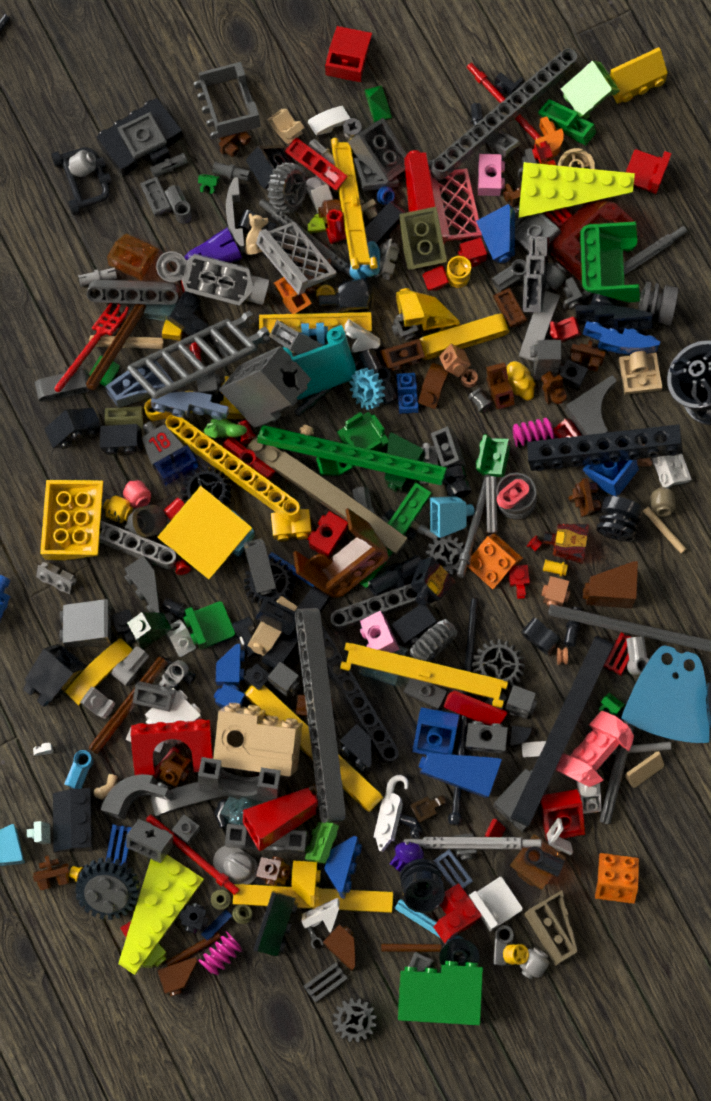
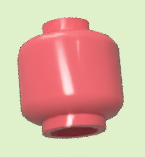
M130 481L124 488L123 497L130 502L131 507L137 509L149 504L151 492L142 481Z

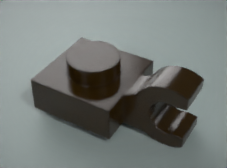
M443 795L432 801L427 796L410 806L419 823H422L437 815L435 809L447 803Z

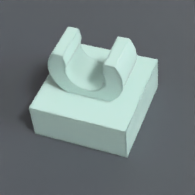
M42 821L34 822V829H27V838L32 837L36 843L51 844L50 824Z

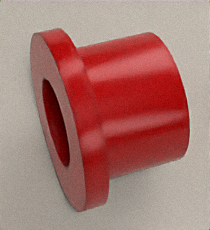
M537 535L527 544V547H531L534 551L542 544Z
M179 560L175 563L177 575L187 574L191 570L186 560Z

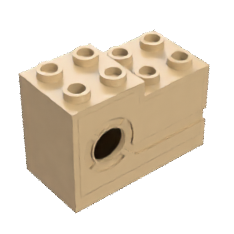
M229 703V705H226L218 712L213 759L222 760V767L260 772L261 767L281 770V775L291 776L298 770L303 723H297V719L287 718L286 721L278 720L276 716H267L265 718V710H260L259 706L249 705L246 708L241 707L239 703Z

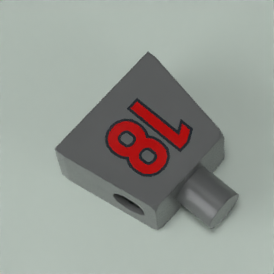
M150 421L143 426L147 434L142 437V442L154 470L185 453L183 444L166 425L156 428L153 421Z

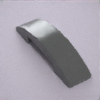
M196 782L170 790L173 793L171 801L155 796L150 798L155 816L157 817L175 812L174 810L228 796L199 791V784Z

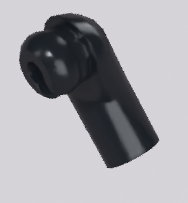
M400 814L399 823L408 825L411 829L410 836L418 839L423 833V828L417 818Z

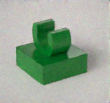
M200 174L198 178V183L202 184L200 192H204V187L209 186L211 189L210 194H213L215 186L219 184V176Z
M609 692L601 701L603 705L599 708V711L608 708L610 714L614 715L625 704Z

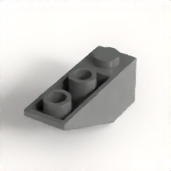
M142 556L124 569L126 573L124 577L130 586L134 584L137 589L135 593L139 599L146 601L148 604L146 606L147 610L153 613H160L156 575L145 557Z

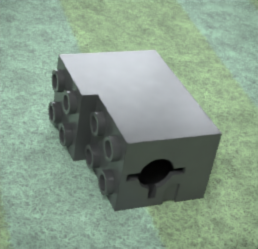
M279 346L240 364L219 390L255 428L260 425H266L270 421L275 422L282 415L280 412L288 406L292 407L298 401L297 397L308 388L307 384L311 378L296 362L292 361L291 356L283 347Z

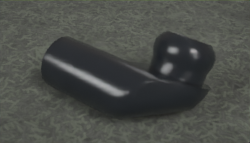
M222 799L216 807L215 816L220 829L227 827L228 821L225 815L233 806L230 799Z

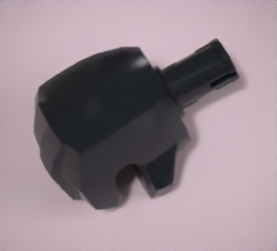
M366 278L353 281L346 280L336 286L335 294L318 295L319 307L335 305L338 313H347L349 310L365 309L366 312L371 307L373 288L369 285Z

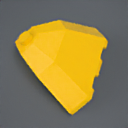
M409 288L396 292L399 314H403L405 327L422 324L423 330L440 328L441 332L460 326L459 320L436 297L410 291Z

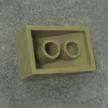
M431 207L399 214L407 269H416L447 262L437 208Z

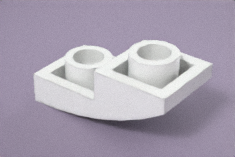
M339 106L312 117L308 120V124L317 136L332 132L333 127L344 125L345 121L350 119L343 106Z

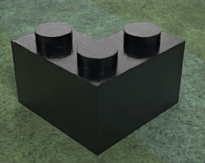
M94 408L67 409L44 430L52 448L67 449L72 446V442L76 439L83 437L90 439L96 436V432L100 430L102 425Z

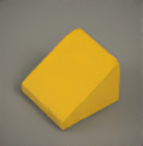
M165 320L162 338L180 341L183 331L170 321Z

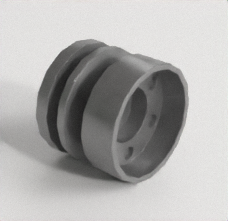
M646 281V285L641 292L638 310L652 313V319L654 314H657L658 323L671 326L678 287L666 285L663 293H660L659 284L656 283L654 291H650L651 282Z

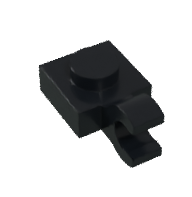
M130 609L111 615L117 634L124 633L128 645L135 643L132 632L127 622L133 619Z

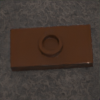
M510 288L493 295V299L500 312L504 315L510 329L527 321Z

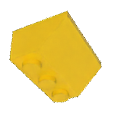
M660 47L611 69L610 77L620 90L616 95H613L617 104L628 102L633 96L645 94L650 88L660 87L665 83L667 70Z

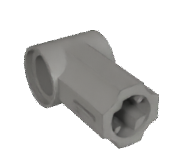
M644 636L626 638L629 654L627 669L632 675H640L649 661L646 654ZM638 663L641 665L640 670L638 669Z
M136 646L124 661H120L115 666L111 674L125 686H128L137 676L138 670L150 657L144 650Z

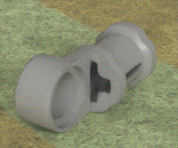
M181 660L172 663L162 675L163 679L160 683H156V685L171 689L177 686L180 680L188 673L187 664ZM175 666H179L182 669L181 675L176 673Z

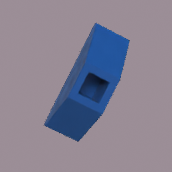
M356 836L331 849L324 868L329 880L343 899H345L346 893H349L351 890L352 882L350 878L356 872V856H360L362 845Z

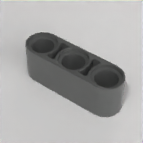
M77 370L61 392H56L54 388L65 373L35 381L38 401L47 402L90 391L91 389H88L86 385L89 379L88 370Z

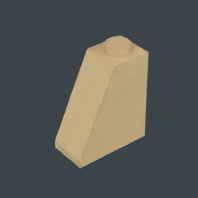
M282 596L276 601L293 611L297 609L296 605ZM260 622L247 646L252 648L255 653L264 656L272 648L281 631Z

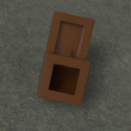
M505 363L486 367L487 384L496 409L515 405L513 390L508 381Z
M432 363L422 385V391L418 400L419 404L436 409L449 375L444 366Z

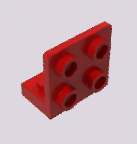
M635 149L625 173H635V187L657 194L672 153L664 151L662 157H656Z

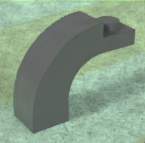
M134 775L123 779L110 790L101 810L106 815L125 820L130 805L137 798L150 795L171 801L173 793L168 789L167 785L158 783V780L151 775Z

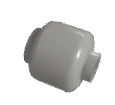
M81 150L69 159V170L74 176L85 177L95 170L96 158L91 152Z
M537 948L533 950L528 949L529 957L526 963L520 965L523 969L521 973L530 979L533 976L540 978L549 965L548 955Z

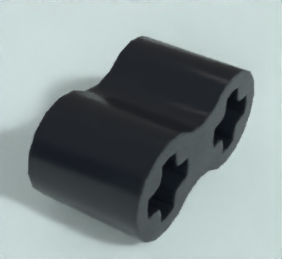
M534 617L521 631L524 638L548 656L561 642L558 635Z

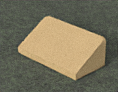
M659 751L627 772L625 778L633 788L664 767Z

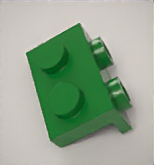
M488 434L483 435L479 445V458L476 460V468L483 476L504 477L511 441L509 439L491 438Z

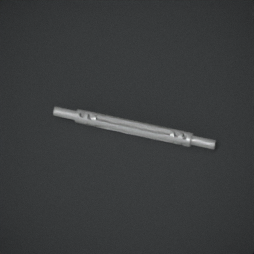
M423 837V839H404V842L417 843L424 849L522 850V848L534 846L542 848V840L522 839V837Z

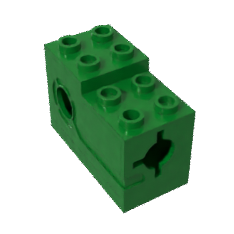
M445 961V965H441L440 973H437V969L425 968V972H417V967H405L404 971H400L397 1020L480 1025L483 967H478V963L465 962V966H458V962Z

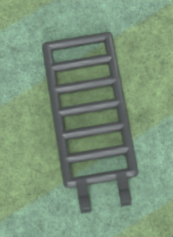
M247 311L237 320L225 319L128 365L127 370L152 398L158 399L257 351L256 345L270 342V338L267 336L269 330L263 327L257 334L247 337L240 329L255 326L251 320L253 314ZM228 327L247 348L237 351L219 330ZM212 335L231 355L221 359L202 338ZM196 342L215 363L205 367L186 346ZM180 350L199 371L189 375L170 354ZM163 357L182 379L173 383L154 361ZM147 365L165 387L156 391L137 369Z

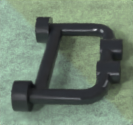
M83 147L60 155L58 151L51 153L54 166L59 167L63 165L75 199L68 201L72 215L79 214V209L101 203L109 197V184H112L109 173L105 174L103 168H106L103 157L99 158L92 148ZM81 150L91 152L95 156V171L103 189L101 195L86 200L82 199L76 179L68 167L69 159Z

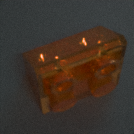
M126 233L113 245L107 256L108 264L142 281L159 249Z

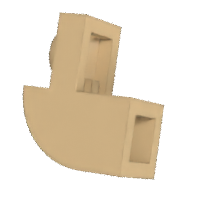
M281 109L267 119L275 132L287 144L303 134L301 130L304 126L300 121H294L287 109Z

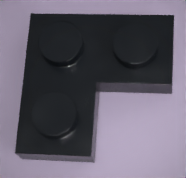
M184 291L167 320L190 336L206 329L208 326L207 323L193 314L201 300L191 293Z

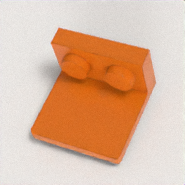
M494 533L487 536L473 553L471 562L467 567L491 589H494L510 569L519 564L523 558Z
M600 853L595 899L635 904L638 891L639 859Z

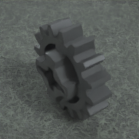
M448 535L447 539L441 537L440 541L434 538V545H428L430 550L426 551V555L429 556L428 558L433 556L438 563L445 566L443 568L452 577L453 571L457 573L460 565L458 560L453 566V561L460 558V554L464 551L462 549L464 543L458 544L457 537L451 540V535ZM440 546V551L434 554L435 550ZM444 550H445V553H447V555L450 556V557H449V562H448V560L446 559V557L443 556V555H444Z
M350 998L349 1004L343 1001L344 1007L337 1006L336 1008L339 1014H333V1017L337 1018L333 1025L339 1027L335 1032H342L341 1039L347 1036L350 1043L352 1038H355L357 1043H359L360 1037L367 1040L366 1033L372 1035L373 1032L370 1028L376 1027V1024L372 1022V1020L376 1019V1016L371 1015L374 1009H367L368 1002L362 1005L360 998L357 1000V1003H354L353 998ZM351 1007H358L363 1011L356 1012ZM345 1011L347 1019L341 1024V1017ZM351 1016L355 1018L360 1017L358 1025L354 1023L349 1024ZM368 1017V1025L364 1030L362 1023ZM354 1029L358 1034H351L346 1030Z

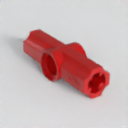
M233 437L228 438L223 443L222 447L241 461L247 457L252 458V462L247 465L270 481L275 471L260 460L253 451L246 449Z

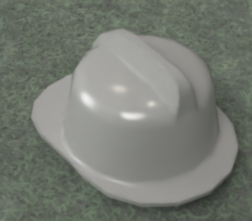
M223 846L218 849L213 858L215 869L221 874L227 875L229 880L236 884L247 885L256 879L258 870L256 860L239 848Z

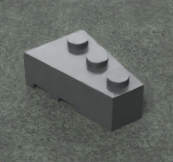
M537 340L530 346V358L534 357V380H541V376L549 371L556 377V374H558V369L556 368H559L561 362V340Z

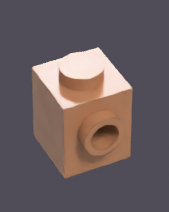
M452 343L439 356L444 369L457 377H460L471 365L465 351Z
M550 576L548 585H544L541 596L545 597L543 603H547L549 607L552 604L562 607L564 602L567 603L570 591H567L569 581Z

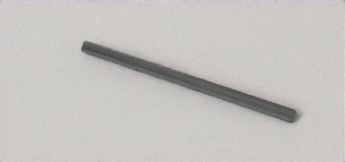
M553 604L549 607L548 615L711 652V640Z

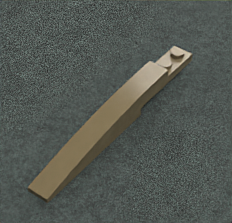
M257 438L253 439L246 449L253 451L260 460L274 471L304 490L307 495L347 521L345 510L349 508L368 521L384 546L393 553L397 554L408 540L407 537L286 452H282L273 446L257 443Z

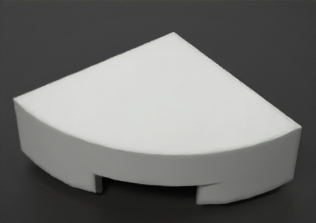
M44 743L41 747L35 746L33 748L34 756L53 754V746L51 743Z

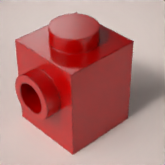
M481 238L461 243L459 251H457L458 256L466 257L470 261L471 267L478 266L481 262L486 261L487 252Z

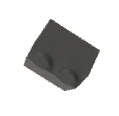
M381 118L347 141L356 156L384 181H390L405 170L404 158L407 154L384 118Z

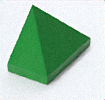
M382 85L365 89L364 92L374 123L381 118H384V120L392 119Z

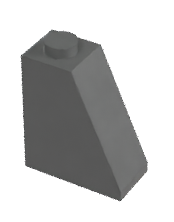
M263 539L244 542L256 592H261V594L271 593L272 589L276 587Z
M527 769L519 775L493 805L522 833L526 826L510 819L532 773V770L529 772Z

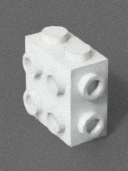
M179 690L178 692L176 691L171 711L151 708L145 714L146 723H173L180 720L185 722L202 719L199 714L201 710L194 703L190 705L186 701L188 697ZM176 739L165 740L164 742L166 744L170 742L174 746L176 743L180 744L182 741Z

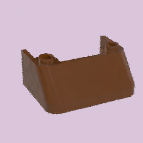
M349 508L345 510L349 531L356 538L330 558L325 554H316L308 559L297 551L293 552L296 574L334 598L346 594L388 559L387 549L370 523Z

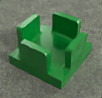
M361 412L345 422V427L337 431L344 444L373 451L381 450L388 445L389 441L385 435L384 427L375 415L372 416L369 412L364 415Z

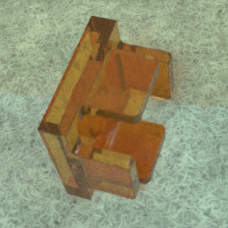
M535 834L530 838V840H542ZM542 840V848H540L542 851L562 860L566 859ZM523 848L510 864V867L517 871V875L531 886L535 885L542 891L553 875L536 867L526 865L523 857L529 848ZM530 852V860L538 861V855L535 852Z

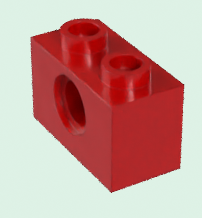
M328 511L326 516L322 515L318 522V529L311 532L308 541H310L309 548L319 554H325L330 557L349 526L347 521ZM324 531H330L332 533V536L324 537L322 533Z

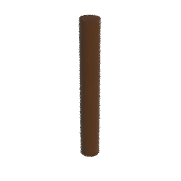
M217 931L208 941L203 939L165 961L168 967L177 964L221 939L219 932Z
M381 944V952H440L441 944Z

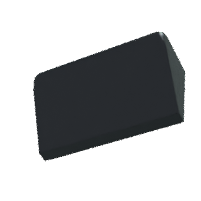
M267 597L264 598L255 617L257 620L287 635H290L296 626L295 611Z

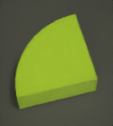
M318 214L308 224V232L310 234L326 231L323 218H319Z

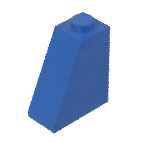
M509 204L476 221L493 260L498 264L508 262L510 257L515 255V210Z

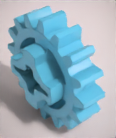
M368 368L355 371V374L351 376L353 380L350 381V384L353 385L350 391L354 393L352 398L356 397V404L361 403V408L366 407L367 410L378 407L380 403H383L382 397H385V394L382 392L385 387L381 386L383 380L378 379L379 374H374L373 369L368 370Z

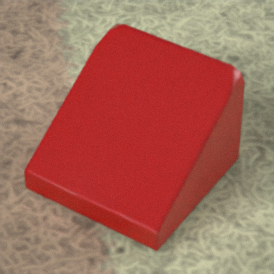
M444 266L422 274L427 289L430 291H438L449 283Z
M493 819L484 837H502L505 827L498 820Z

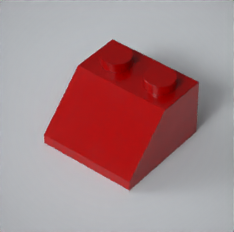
M578 789L543 795L539 804L546 841H548L547 833L557 818L561 819L563 831L558 837L563 839L585 835L583 805Z

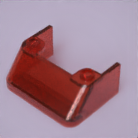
M605 200L586 203L559 228L562 233L549 243V252L581 282L582 264L575 258L581 248L577 240L581 235V229L586 225L593 224L601 216L606 220H613L615 223L635 222L616 203Z

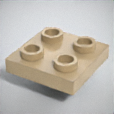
M638 351L630 354V356L619 357L624 395L662 390L657 353L646 354L645 351Z

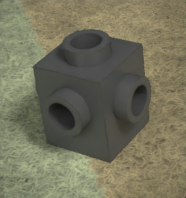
M402 313L396 316L393 322L394 325L391 326L395 337L399 336L400 340L405 338V341L415 338V334L418 333V328L420 327V325L408 326L409 330L403 331L402 326L405 324Z

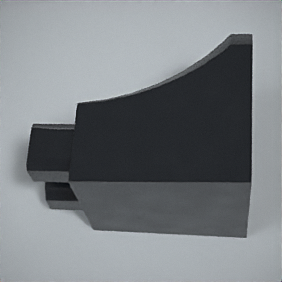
M60 644L44 648L24 679L27 682L23 690L30 695L38 691L41 694L37 699L38 703L43 707L48 706L53 700L60 697L86 668V665Z

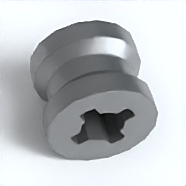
M350 118L345 121L343 133L347 140L362 132L359 120Z

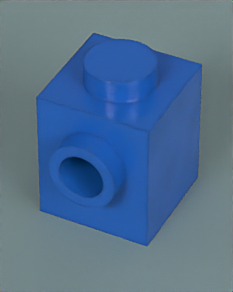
M223 684L222 688H218L214 695L216 705L221 708L229 705V703H239L242 706L246 697L244 693L239 691L240 688L229 684V686Z

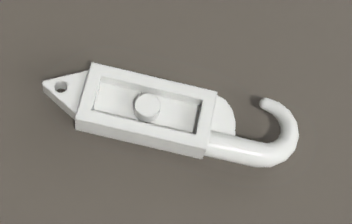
M403 775L393 776L389 780L385 797L382 799L374 838H376L379 851L381 852L386 849L391 841L395 840L403 803L402 799L393 792L398 781L404 782V788L408 789V780Z

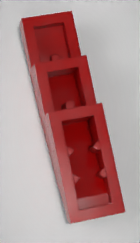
M297 137L285 150L288 155L336 191L348 178L346 174Z

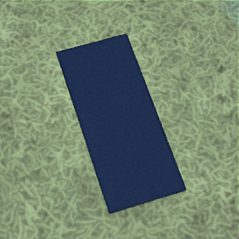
M225 909L201 935L208 941L232 915Z

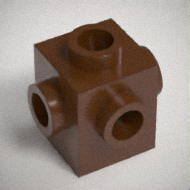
M173 751L168 759H164L160 766L162 772L159 778L177 787L181 781L185 782L189 775L187 769L191 760Z
M273 856L272 859L261 857L256 877L266 881L265 884L277 887V884L285 885L290 875V866L284 863V859Z

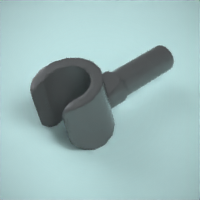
M311 926L307 927L312 939L310 943L312 948L315 949L313 942L316 939L323 946V941L316 936Z

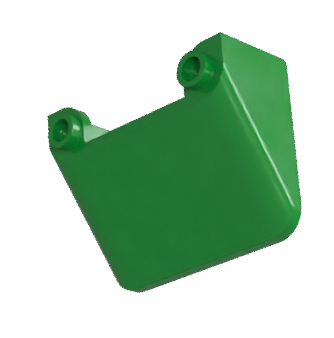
M637 222L589 224L581 229L582 286L586 291L625 302H640L639 284L624 285L623 251L630 252L637 246Z

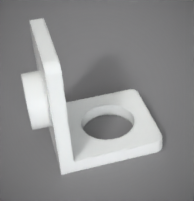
M181 620L170 624L172 628L179 626L178 629L167 633L179 657L196 649L186 626Z
M557 818L547 833L548 843L555 850L572 855L571 843L558 837L563 831L561 819Z

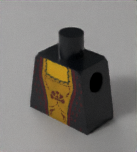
M432 556L418 563L411 587L418 593L415 598L416 602L420 605H425L426 603L430 604L442 599L456 581Z

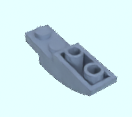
M174 392L158 399H151V406L155 411L165 413V411L171 412L174 416L180 418L183 416L189 417L190 410L197 415H211L212 418L217 420L227 419L229 415L228 406L212 403L213 398L210 394Z

